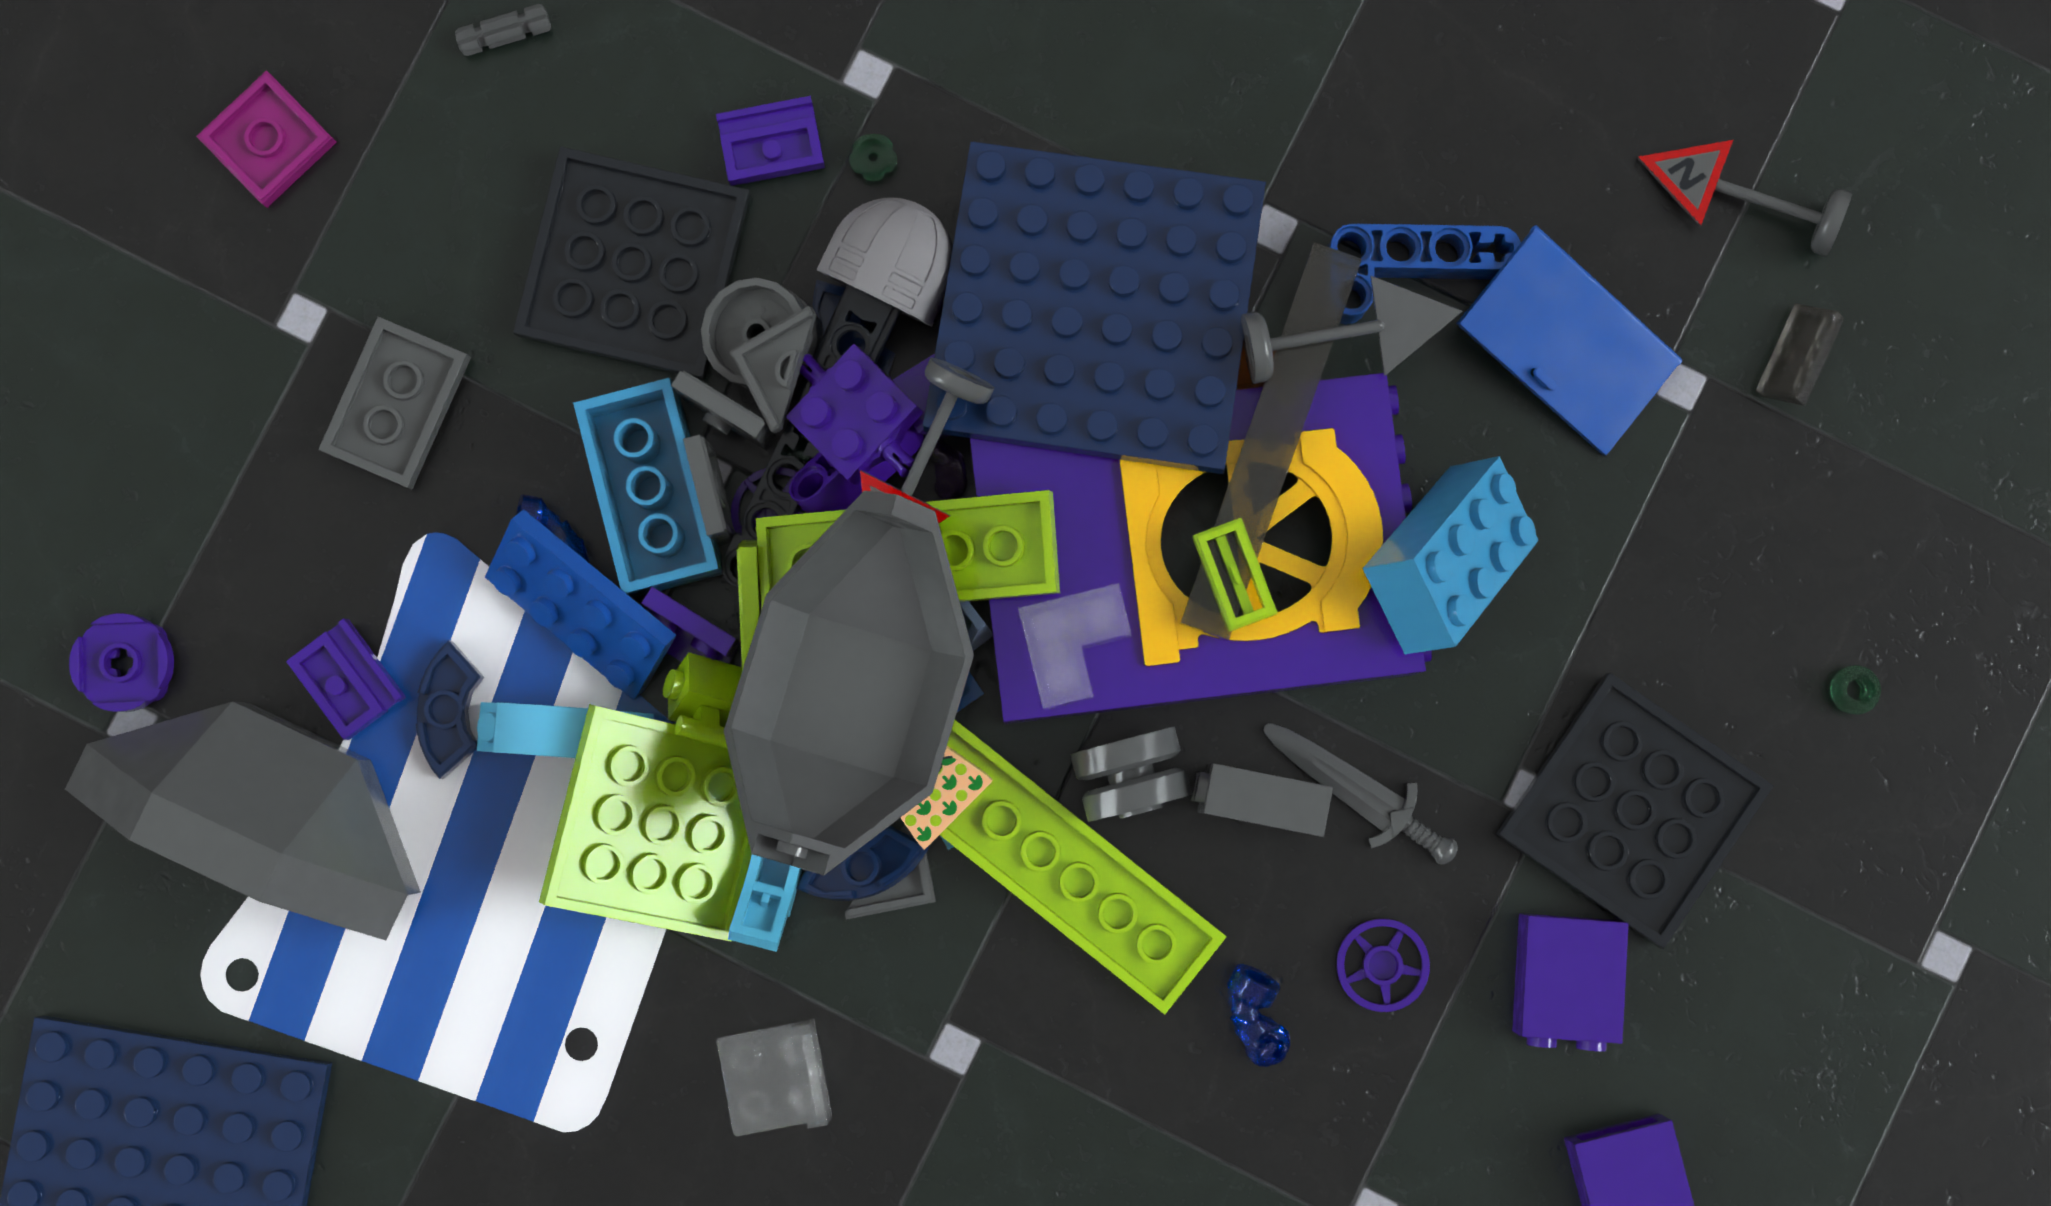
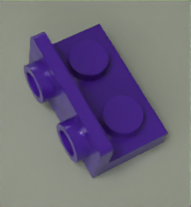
M654 587L650 588L641 603L648 607L647 611L677 635L667 653L680 662L690 652L730 664L741 646L740 640Z

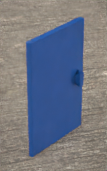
M1537 225L1530 229L1529 234L1456 323L1603 456L1610 452L1676 367L1682 363L1680 356Z

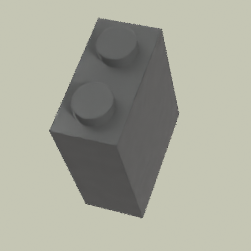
M1212 763L1206 764L1205 772H1196L1191 801L1199 802L1198 813L1324 837L1333 787Z

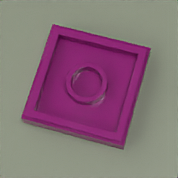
M267 70L196 136L266 208L337 143Z

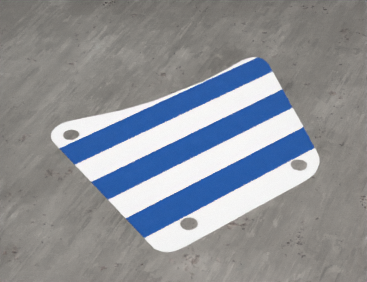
M429 533L412 545L403 563L394 603L377 656L406 698L389 708L388 712L353 738L343 740L341 744L342 747L372 761L421 893L407 896L386 941L268 905L248 897L210 945L202 963L200 974L202 986L208 1000L221 1012L560 1132L578 1131L588 1126L599 1115L608 1096L666 929L545 906L539 903L575 758L481 752L476 749L444 779H439L425 759L417 736L418 690L431 660L439 649L450 640L456 644L485 677L473 692L468 710L470 729L476 740L478 739L477 723L480 716L481 702L588 708L589 704L617 711L654 714L655 720L672 722L641 695L633 700L622 690L614 687L604 675L583 658L575 655L564 642L547 628L539 625L508 596L500 593L485 578L489 566L458 539L444 533ZM240 958L249 959L254 962L259 973L255 986L243 992L231 988L226 980L228 966L234 960ZM580 1027L591 1030L596 1035L598 1041L597 1051L594 1056L584 1061L571 1058L565 1048V1040L568 1034Z

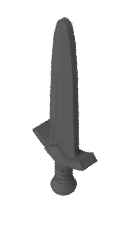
M1268 723L1264 726V734L1278 750L1319 784L1333 787L1332 794L1382 831L1368 838L1370 848L1381 846L1389 842L1400 832H1403L1407 837H1411V840H1415L1419 845L1421 844L1424 849L1427 848L1435 858L1436 863L1444 865L1454 859L1458 850L1457 842L1454 839L1437 835L1429 827L1419 823L1416 818L1413 819L1412 813L1415 809L1418 793L1416 782L1405 783L1406 795L1404 799L1347 762L1297 733L1273 723Z

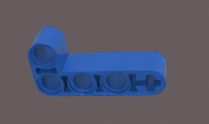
M1344 225L1337 229L1326 247L1324 283L1326 312L1331 319L1340 324L1347 325L1360 320L1373 303L1370 275L1376 278L1491 280L1521 244L1520 239L1514 231L1502 226ZM1342 241L1354 242L1361 250V258L1354 261L1346 260L1338 252V243ZM1394 241L1404 244L1409 251V259L1401 262L1392 259L1387 253V244ZM1445 242L1454 246L1457 251V261L1445 262L1440 259L1436 254V244ZM1491 244L1495 245L1497 253L1504 254L1499 262L1495 261L1493 253L1485 252ZM1471 253H1477L1472 261L1469 262ZM1344 288L1353 289L1360 296V307L1355 309L1345 308L1338 301L1337 292Z

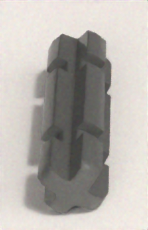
M535 4L523 8L524 13L518 14L516 10L480 21L479 27L474 28L473 24L460 27L455 31L458 47L464 55L469 56L483 52V46H489V49L525 39L526 33L532 32L533 36L548 32L551 29V23L547 10L542 4Z

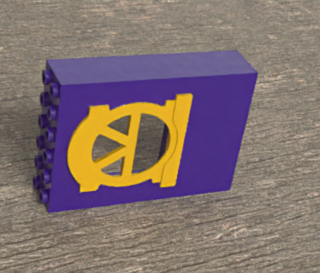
M1383 373L1236 390L1225 464L1227 466L1233 520L1242 518L1258 563L1260 562L1309 583L1311 590L1297 603L1277 612L1278 614L1231 632L1227 631L1222 615L1202 608L1181 592L1166 569L1161 551L1162 526L1171 503L1187 484L1205 472L970 438L977 497L1050 490L1053 492L1060 593L989 599L1004 724L1397 678L1425 672V662L1431 661L1432 650L1404 654L1362 569L1406 518L1405 514L1412 511L1410 487L1408 483L1401 484L1399 464H1405L1406 459L1402 434L1395 435L1392 415L1399 414L1398 393L1395 385L1388 386L1387 375L1384 376ZM1249 463L1271 465L1297 477V483L1253 516L1247 469ZM1316 496L1322 502L1330 522L1332 543L1329 561L1326 566L1322 567L1260 541L1257 538L1310 498ZM1236 539L1240 575L1253 610L1256 611L1261 609L1262 605Z

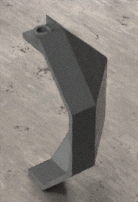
M863 491L766 594L724 728L725 740L751 854L824 876L933 793L974 657L935 511L897 494Z
M232 701L88 743L65 788L66 791L124 837L144 848L259 902L385 941L407 896L421 893L372 761L250 703Z

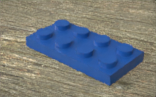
M523 509L511 519L485 578L500 593L508 596L530 614L539 625L547 628L564 642L575 655L583 658L604 675L614 687L622 690L631 699L635 700L646 690L677 635Z

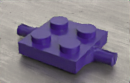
M855 344L827 370L811 354H806L803 361L812 369V372L802 364L800 373L812 386L804 398L786 416L787 419L854 485L861 480L860 470L868 472L872 467L885 460L901 477H907L909 470L900 462V459L910 468L915 459L900 444L906 431L924 411Z

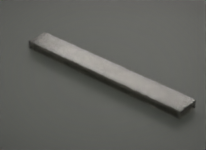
M1314 242L1280 337L1338 327L1362 259ZM1333 341L1275 351L1273 356V375L1264 382L1214 527L1242 518L1257 558ZM1231 532L1225 536L1245 589H1247L1251 576L1235 534ZM1213 539L1208 541V546L1237 618L1240 605L1216 541ZM1201 562L1180 624L1228 641L1231 632L1227 631Z

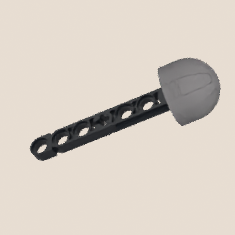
M881 198L869 201L855 208L839 224L817 268V271L846 286L813 355V358L825 370L831 368L842 357L839 351V341L847 332L856 331L862 334L865 339L864 352L877 364L901 313L926 325L933 326L934 320L944 302L953 245L944 225L931 211L910 200ZM852 313L865 322L877 324L873 333L858 323L849 322ZM804 376L793 396V399L798 401V403L812 386ZM788 421L742 517V533L734 534L723 557L722 573L727 582L734 587H738V577L733 571V562L737 557V547L741 540H757V533L754 527L756 514L764 508H770L778 516L798 514L801 508L791 498L789 492L786 493L780 490L775 482L776 472L781 466L792 464L798 470H801L806 465L799 458L785 455L788 447L798 451L803 442V437L797 433L798 429L790 421ZM809 442L802 455L813 458L819 450Z

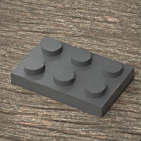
M377 317L318 450L412 490L471 357L457 349Z

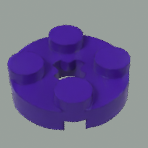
M116 613L98 618L91 623L93 626L86 630L83 637L78 636L70 652V675L78 691L83 692L87 699L93 702V705L106 711L133 712L147 707L152 702L159 701L167 693L168 684L171 681L174 670V654L171 643L167 638V633L159 625L153 624L140 616ZM126 649L128 657L133 658V666L128 669L125 676L121 677L120 670L111 667V660L119 658L120 650Z

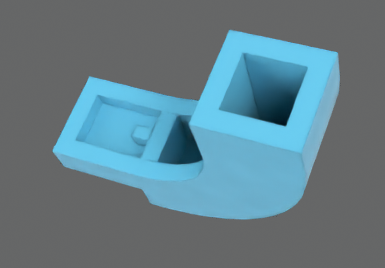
M481 702L480 716L477 723V751L576 758L588 708ZM621 711L654 719V714Z
M752 854L744 885L730 925L728 940L777 952L787 917H790L797 893L796 887L800 882L803 869Z

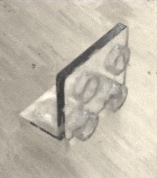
M815 1019L722 1036L717 1040L732 1130L735 1136L807 1123L808 1129L828 1125L832 1118Z

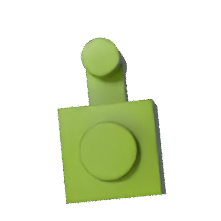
M688 652L678 668L669 671L664 682L663 696L668 698V720L676 722L674 730L676 735L727 748L724 728L742 674V667Z

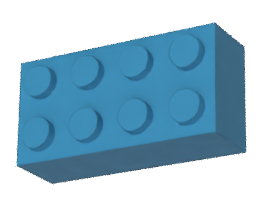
M670 378L573 403L620 589L631 598L647 595L651 587L662 591L723 574L719 545L706 534L683 441L684 438L690 437L681 398L671 387L673 381Z
M1500 456L1450 466L1362 569L1404 654L1445 649L1458 645L1539 540L1536 535L1535 525L1532 519L1527 516L1517 495L1515 482L1511 475L1507 473Z

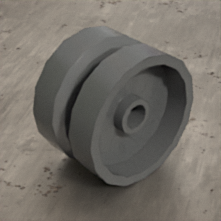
M757 277L735 281L719 291L706 309L701 327L703 351L713 369L729 381L749 389L730 351L805 307H812V305L796 293L774 281ZM816 316L805 355H814L823 336L822 323L818 316ZM799 373L795 388L799 386L803 378L801 373Z
M1175 726L1070 754L1077 779L1088 781L1107 776L1110 784L1088 790L1081 797L1088 822L1118 815L1119 819L1145 813L1162 808V803L1193 794L1185 769L1176 767L1155 773L1152 763L1175 758L1181 751Z

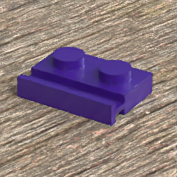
M811 95L716 114L730 186L825 168Z
M343 618L338 622V625L330 631L324 632L286 661L343 740H350L388 712L389 708L406 698L349 619Z

